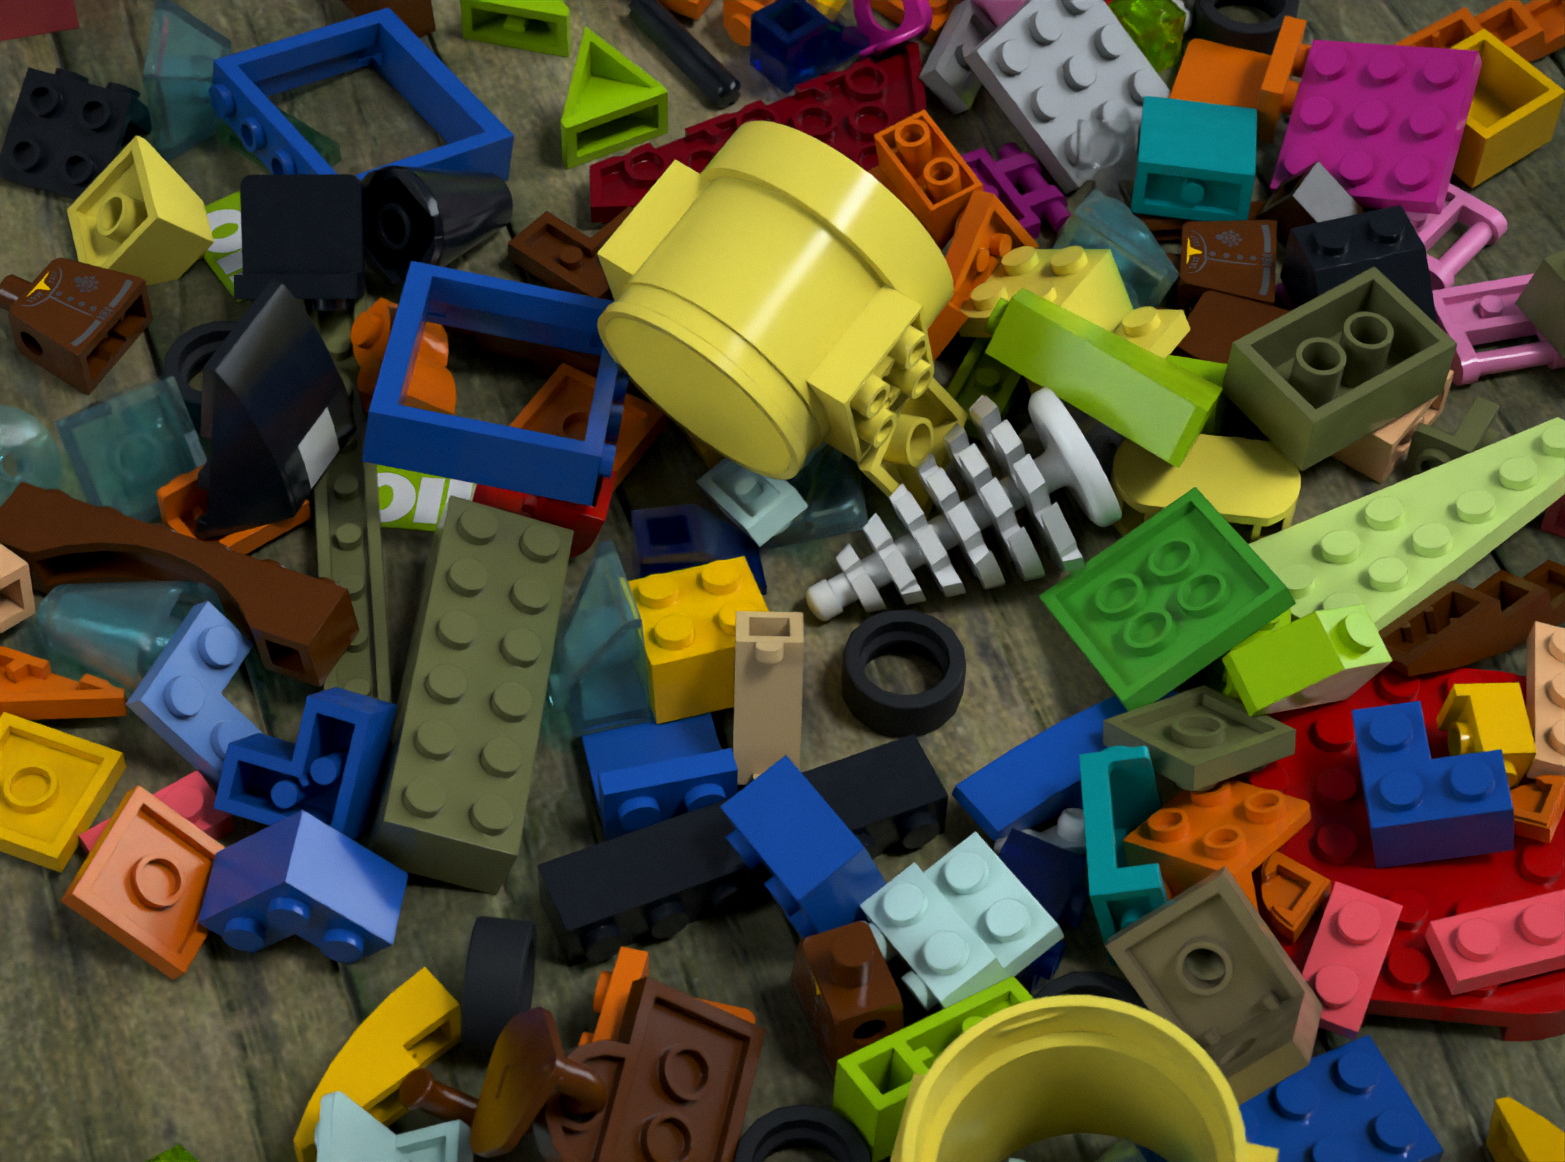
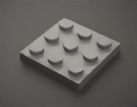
M1026 0L964 58L1065 194L1080 188L1139 129L1144 95L1169 98L1171 93L1104 0Z

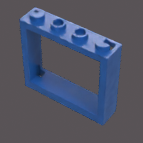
M389 7L213 60L212 86H210L208 93L211 95V106L216 111V116L219 119H224L240 137L244 147L249 152H254L271 171L272 175L337 173L274 106L267 96L372 64L448 144L357 174L356 176L360 180L368 172L391 165L488 172L498 175L503 181L508 180L514 135Z
M411 261L368 412L362 462L592 506L597 477L609 479L611 477L617 445L604 443V441L617 443L624 408L622 405H624L629 376L623 373L619 368V364L608 353L597 328L599 316L609 304L615 301ZM426 322L601 356L585 441L404 406Z

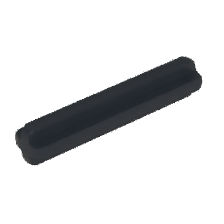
M658 0L630 1L629 8L631 11L629 18L716 106L725 108L731 102L736 103L741 96L739 92L740 82Z

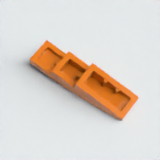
M1505 0L1475 17L1465 6L1393 45L1449 49L1485 28L1527 62H1531L1565 47V0H1533L1525 5L1520 0Z

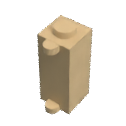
M736 611L733 755L738 769L737 785H748L785 755L800 771L804 655L803 612Z

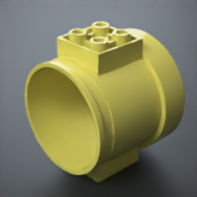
M750 121L739 126L701 174L675 159L597 253L615 300L599 316L597 328L608 353L619 364V368L623 373L629 376V380L656 407L704 445L741 467L762 476L779 480H787L796 476L804 466L808 454L819 447L823 441L855 461L860 462L872 446L875 448L880 447L888 439L895 427L896 415L910 397L912 399L919 398L933 378L934 363L927 329L949 303L954 291L952 274L941 250L919 220L894 194L871 174L829 145L797 129L769 121Z
M1061 995L1022 1002L981 1020L952 1042L934 1062L926 1075L914 1073L890 1162H1001L1030 1144L1056 1136L1079 1133L1101 1134L1129 1140L1148 1148L1168 1162H1278V1149L1246 1142L1239 1106L1225 1077L1205 1050L1174 1024L1153 1012L1115 999L1090 995Z

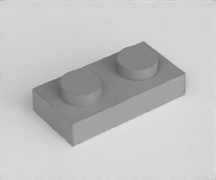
M965 0L954 6L919 76L953 116L970 109L982 85V82L964 58L996 29L973 0Z

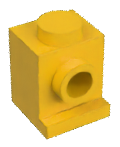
M1519 682L1453 685L1436 718L1438 730H1448L1449 755L1456 756L1501 749L1509 788L1517 787L1537 753Z

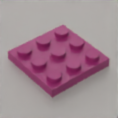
M1313 40L1270 185L1272 194L1281 182L1314 162L1319 161L1361 207L1384 209L1401 205L1403 210L1407 212L1441 215L1482 66V60L1478 51Z

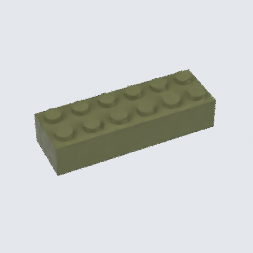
M450 495L431 539L368 844V850L401 870L497 895L519 854L574 530Z

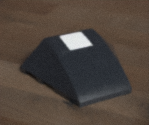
M272 279L203 368L200 435L211 439V456L198 473V487L209 491L208 510L203 516L201 515L196 519L195 537L206 541L293 518L357 430L351 402L344 382L322 337L296 298L282 283Z

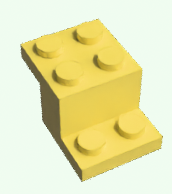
M1022 246L1008 252L1002 258L1001 265L993 274L971 292L970 298L960 309L969 318L958 332L960 337L992 338L993 335L985 332L984 329L995 305L1000 298L1010 301L1011 297L1022 288L1164 359L1172 353L1191 329L1183 310L1155 309L1150 306L1133 309L1110 249H1083L1081 246H1070L1063 249H1035L1032 246ZM1024 377L1031 395L1043 388Z

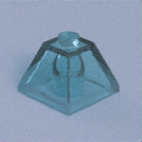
M156 0L143 81L157 152L165 161H172L228 125L224 119H219L216 116V111L211 106V95L208 93V90L212 86L213 60L232 55L234 52L231 40L171 0Z
M1096 189L1073 213L1053 248L1063 249L1070 246H1081L1083 249H1110L1133 309L1146 306L1156 309L1180 275L1146 224L1134 216L1129 207L1123 202L1107 197Z
M157 376L101 398L54 421L87 503L98 507L110 506L126 516L144 522L161 516L156 496L158 489L167 485L175 477L189 473L208 461L174 376Z
M613 540L600 542L555 644L558 673L550 674L547 684L553 711L555 714L566 712L574 738L651 722L643 623Z

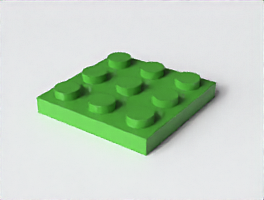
M1196 487L1085 563V569L1073 571L1039 595L1048 612L1127 712L1156 702L1296 604L1287 586Z

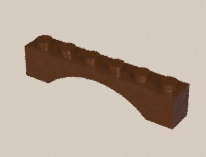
M22 481L0 507V543L29 564L32 589L51 594L86 586L108 584L141 585L181 593L202 603L209 601L254 644L253 647L265 669L317 687H321L360 631L348 588L342 587L332 579L325 577L314 578L287 569L279 562L271 559L259 560L232 551L222 543L216 541L205 542L180 534L165 524L156 523L153 525L126 516L113 507H98L74 499L61 490L54 488L47 490Z

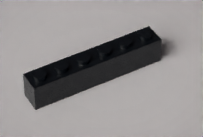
M915 734L802 772L804 777L863 844L872 860L877 856L902 847H921L933 840L938 834L944 833L948 794ZM730 798L537 865L540 903L569 967L587 960H606L619 953L621 946L626 947L651 937L666 938L673 936L683 930L687 924L715 914L731 915L748 906L750 902L771 895L764 883L773 877L762 862L751 870L726 839V836L734 831L735 828L720 806Z

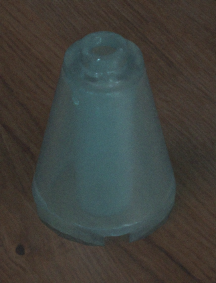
M191 580L61 584L53 588L40 602L36 614V623L39 628L40 637L45 645L133 694L194 605L209 601L224 616L225 614L217 592L204 583Z

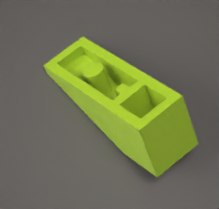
M1011 976L837 1060L831 1110L854 1125L868 1146L871 1162H878L892 1155L914 1073L926 1075L946 1048L966 1030L981 1020L1005 1008L1034 1000V998L1014 976Z

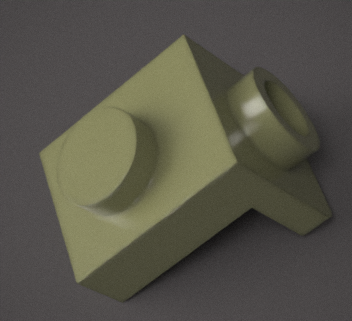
M1476 396L1454 435L1424 423H1419L1412 435L1405 468L1418 475L1500 441L1502 433L1493 429L1500 405Z

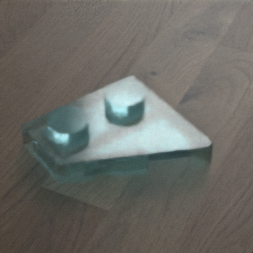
M827 444L814 455L811 462L801 469L796 476L787 479L786 481L798 491L808 507L792 520L790 526L785 531L771 537L765 544L769 549L864 530L863 528L869 522L860 469L856 461Z

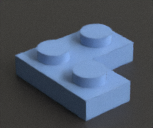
M209 601L192 607L125 705L218 789L228 743L256 733H263L221 694L254 644Z

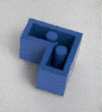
M338 687L307 696L296 744L261 733L228 743L213 808L270 826L304 810L352 840L367 834L398 705Z
M1420 701L1351 710L1356 755L1376 869L1515 850L1514 809L1501 749L1431 759Z
M787 755L720 806L735 828L734 831L726 836V839L751 870L762 862L773 877L765 882L764 885L785 911L784 915L803 939L857 921L870 923L860 904L887 883L863 844Z
M301 810L216 852L198 923L222 936L227 945L238 950L254 953L296 934L319 947L326 957L351 964L393 945L408 873L306 811Z

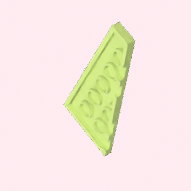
M1559 417L1248 545L1289 589L1296 602L1291 607V622L1314 611L1364 604L1378 631H1380L1452 580H1456L1565 494V420Z

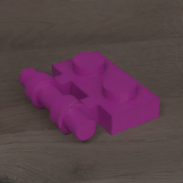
M1015 142L1006 143L998 151V158L1000 160L996 162L984 147L961 155L982 182L984 192L995 194L1033 239L1039 238L1041 222H1048L1054 231L1058 233L1067 219L1072 216L1067 210L1068 202L1065 196L1056 186H1049L1041 176L1042 168L1031 153L1022 152ZM1016 189H1023L1026 194L1020 195Z

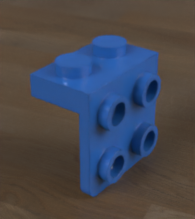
M650 710L591 721L581 728V743L605 840L616 838L731 798L737 794L738 769L732 748L721 750L711 712L657 724L653 712Z

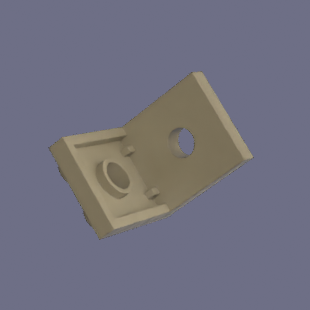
M1226 866L1108 938L1105 945L1106 949L1150 1012L1174 1024L1205 1050L1228 1082L1238 1106L1310 1065L1323 1005ZM1195 949H1211L1221 956L1226 971L1222 976L1214 980L1200 979L1188 969L1186 956Z

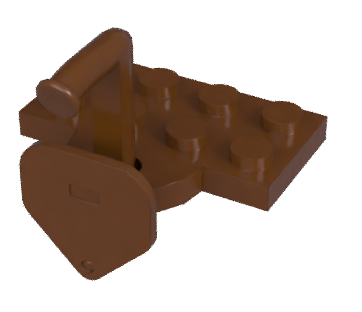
M647 976L632 981L616 1042L604 1039L563 1051L553 1014L544 1008L536 1007L515 1015L503 1028L494 1046L479 1099L434 1080L432 1073L428 1069L418 1068L410 1072L403 1080L399 1090V1100L406 1109H420L447 1122L457 1119L463 1121L471 1128L470 1147L472 1152L484 1158H491L512 1151L524 1134L534 1132L538 1149L547 1162H733L766 1029ZM581 1119L578 1123L573 1122V1120Z

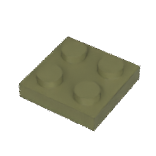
M1204 685L1103 720V745L1107 747H1148L1154 771L1171 779L1178 787L1188 791L1212 789L1220 781L1245 772L1263 770L1267 764L1295 754L1296 729L1267 715L1249 717L1244 704Z

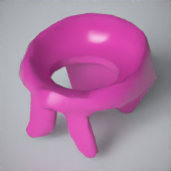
M852 0L859 32L867 47L859 51V57L864 58L868 55L879 57L892 48L903 47L905 43H915L928 34L933 21V13L928 0H902L904 20L900 27L894 30L883 28L877 23L872 15L871 0Z

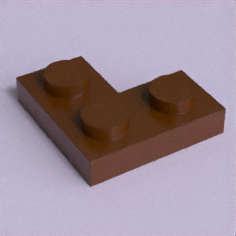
M628 206L591 238L546 211L507 243L508 258L556 290L614 301L597 253L628 217L633 208Z

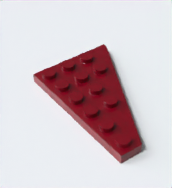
M919 43L903 44V53L877 63H873L870 58H866L853 63L846 70L833 71L796 85L794 95L765 105L760 99L745 105L735 113H724L685 128V137L660 147L654 148L649 142L633 148L630 153L624 156H612L589 165L591 223H609L628 206L634 209L675 159L701 174L739 126L750 121L775 122L797 129L842 153L865 171L879 166L874 135L924 109L927 111L924 83L919 77L922 72Z

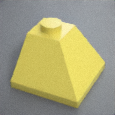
M137 135L67 209L79 262L138 276L145 279L146 286L179 279L196 261L200 260L207 253L209 247L214 243L202 199L146 139Z

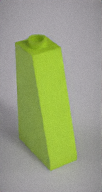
M1024 288L1014 294L1010 301L1003 298L999 299L984 329L985 332L993 335L985 351L986 354L1039 386H1047L1059 398L1178 468L1196 443L1223 390L1222 387Z

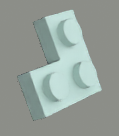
M823 441L819 447L812 450L806 457V462L801 469L805 468L811 462L814 455L828 443ZM727 458L721 460L696 481L705 495L759 547L771 537L785 531L792 523V520L808 507L798 491L786 480L762 476L739 466Z

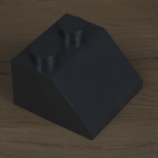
M1401 205L1291 228L1280 279L1296 308L1375 266L1437 324L1426 248Z

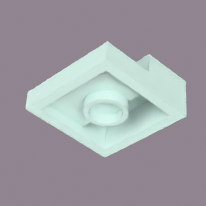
M976 831L923 872L914 862L860 904V907L870 921L869 926L885 962L888 963L895 956L901 960L909 970L908 973L901 977V980L927 1012L936 1004L943 1010L1002 980L1016 976L1064 937L1057 922Z

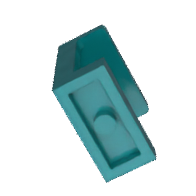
M1144 95L1137 139L1138 154L1131 212L1198 221L1248 220L1256 170L1257 109Z
M1111 746L1103 749L1101 752L1079 754L1089 892L1104 945H1106L1109 937L1168 901L1159 863L1127 867L1122 842L1125 837L1145 822L1153 813L1163 807L1150 752L1146 746ZM1106 949L1110 965L1117 966V963Z

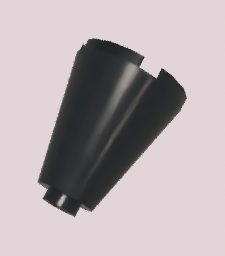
M393 165L368 172L361 180L363 189L364 260L368 267L381 279L393 284L405 283L411 261L445 267L509 223L513 213V200L510 190L498 175L488 172Z

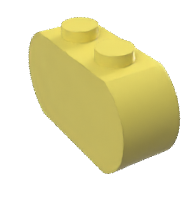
M1200 434L1191 451L1178 468L1126 438L1115 453L1110 478V485L1122 512L1121 519L1113 523V526L1121 535L1125 536L1189 490L1196 487L1246 543L1250 544L1291 527L1301 489L1300 472L1298 467L1271 441Z

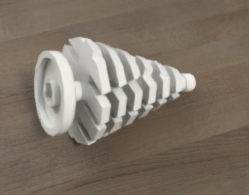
M1045 386L1031 395L1029 399L1028 411L1034 428L1045 448V452L1035 459H1032L1030 454L1025 455L1023 442L1009 421L1006 419L1002 422L998 406L986 395L983 396L982 394L970 407L969 411L976 431L995 469L1001 468L1003 479L999 481L996 477L993 479L990 466L975 443L969 444L966 431L956 423L943 437V443L961 482L964 481L968 486L971 497L960 502L955 486L942 467L938 468L934 455L929 453L916 467V470L926 493L936 507L938 516L927 522L919 504L902 483L889 499L906 534L893 541L884 523L875 513L863 526V531L874 552L860 560L850 543H848L836 557L842 573L828 581L823 579L807 589L806 601L811 612L821 621H828L844 612L843 608L857 600L860 601L867 613L887 609L878 590L891 582L905 605L924 602L926 598L912 573V570L925 564L931 577L946 597L964 594L966 590L951 565L946 552L958 545L960 554L974 576H978L984 589L1004 586L1005 580L992 551H989L984 544L981 531L986 528H991L994 540L1008 562H1014L1017 574L1024 581L1044 578L1045 571L1025 527L1020 528L1015 516L1017 510L1020 511L1021 515L1025 513L1029 528L1042 548L1048 546L1051 560L1063 573L1085 569V562L1077 548L1076 540L1058 503L1055 502L1051 505L1049 494L1059 488L1067 487L1087 517L1100 527L1109 526L1120 520L1122 512L1109 480L1093 450L1056 394Z

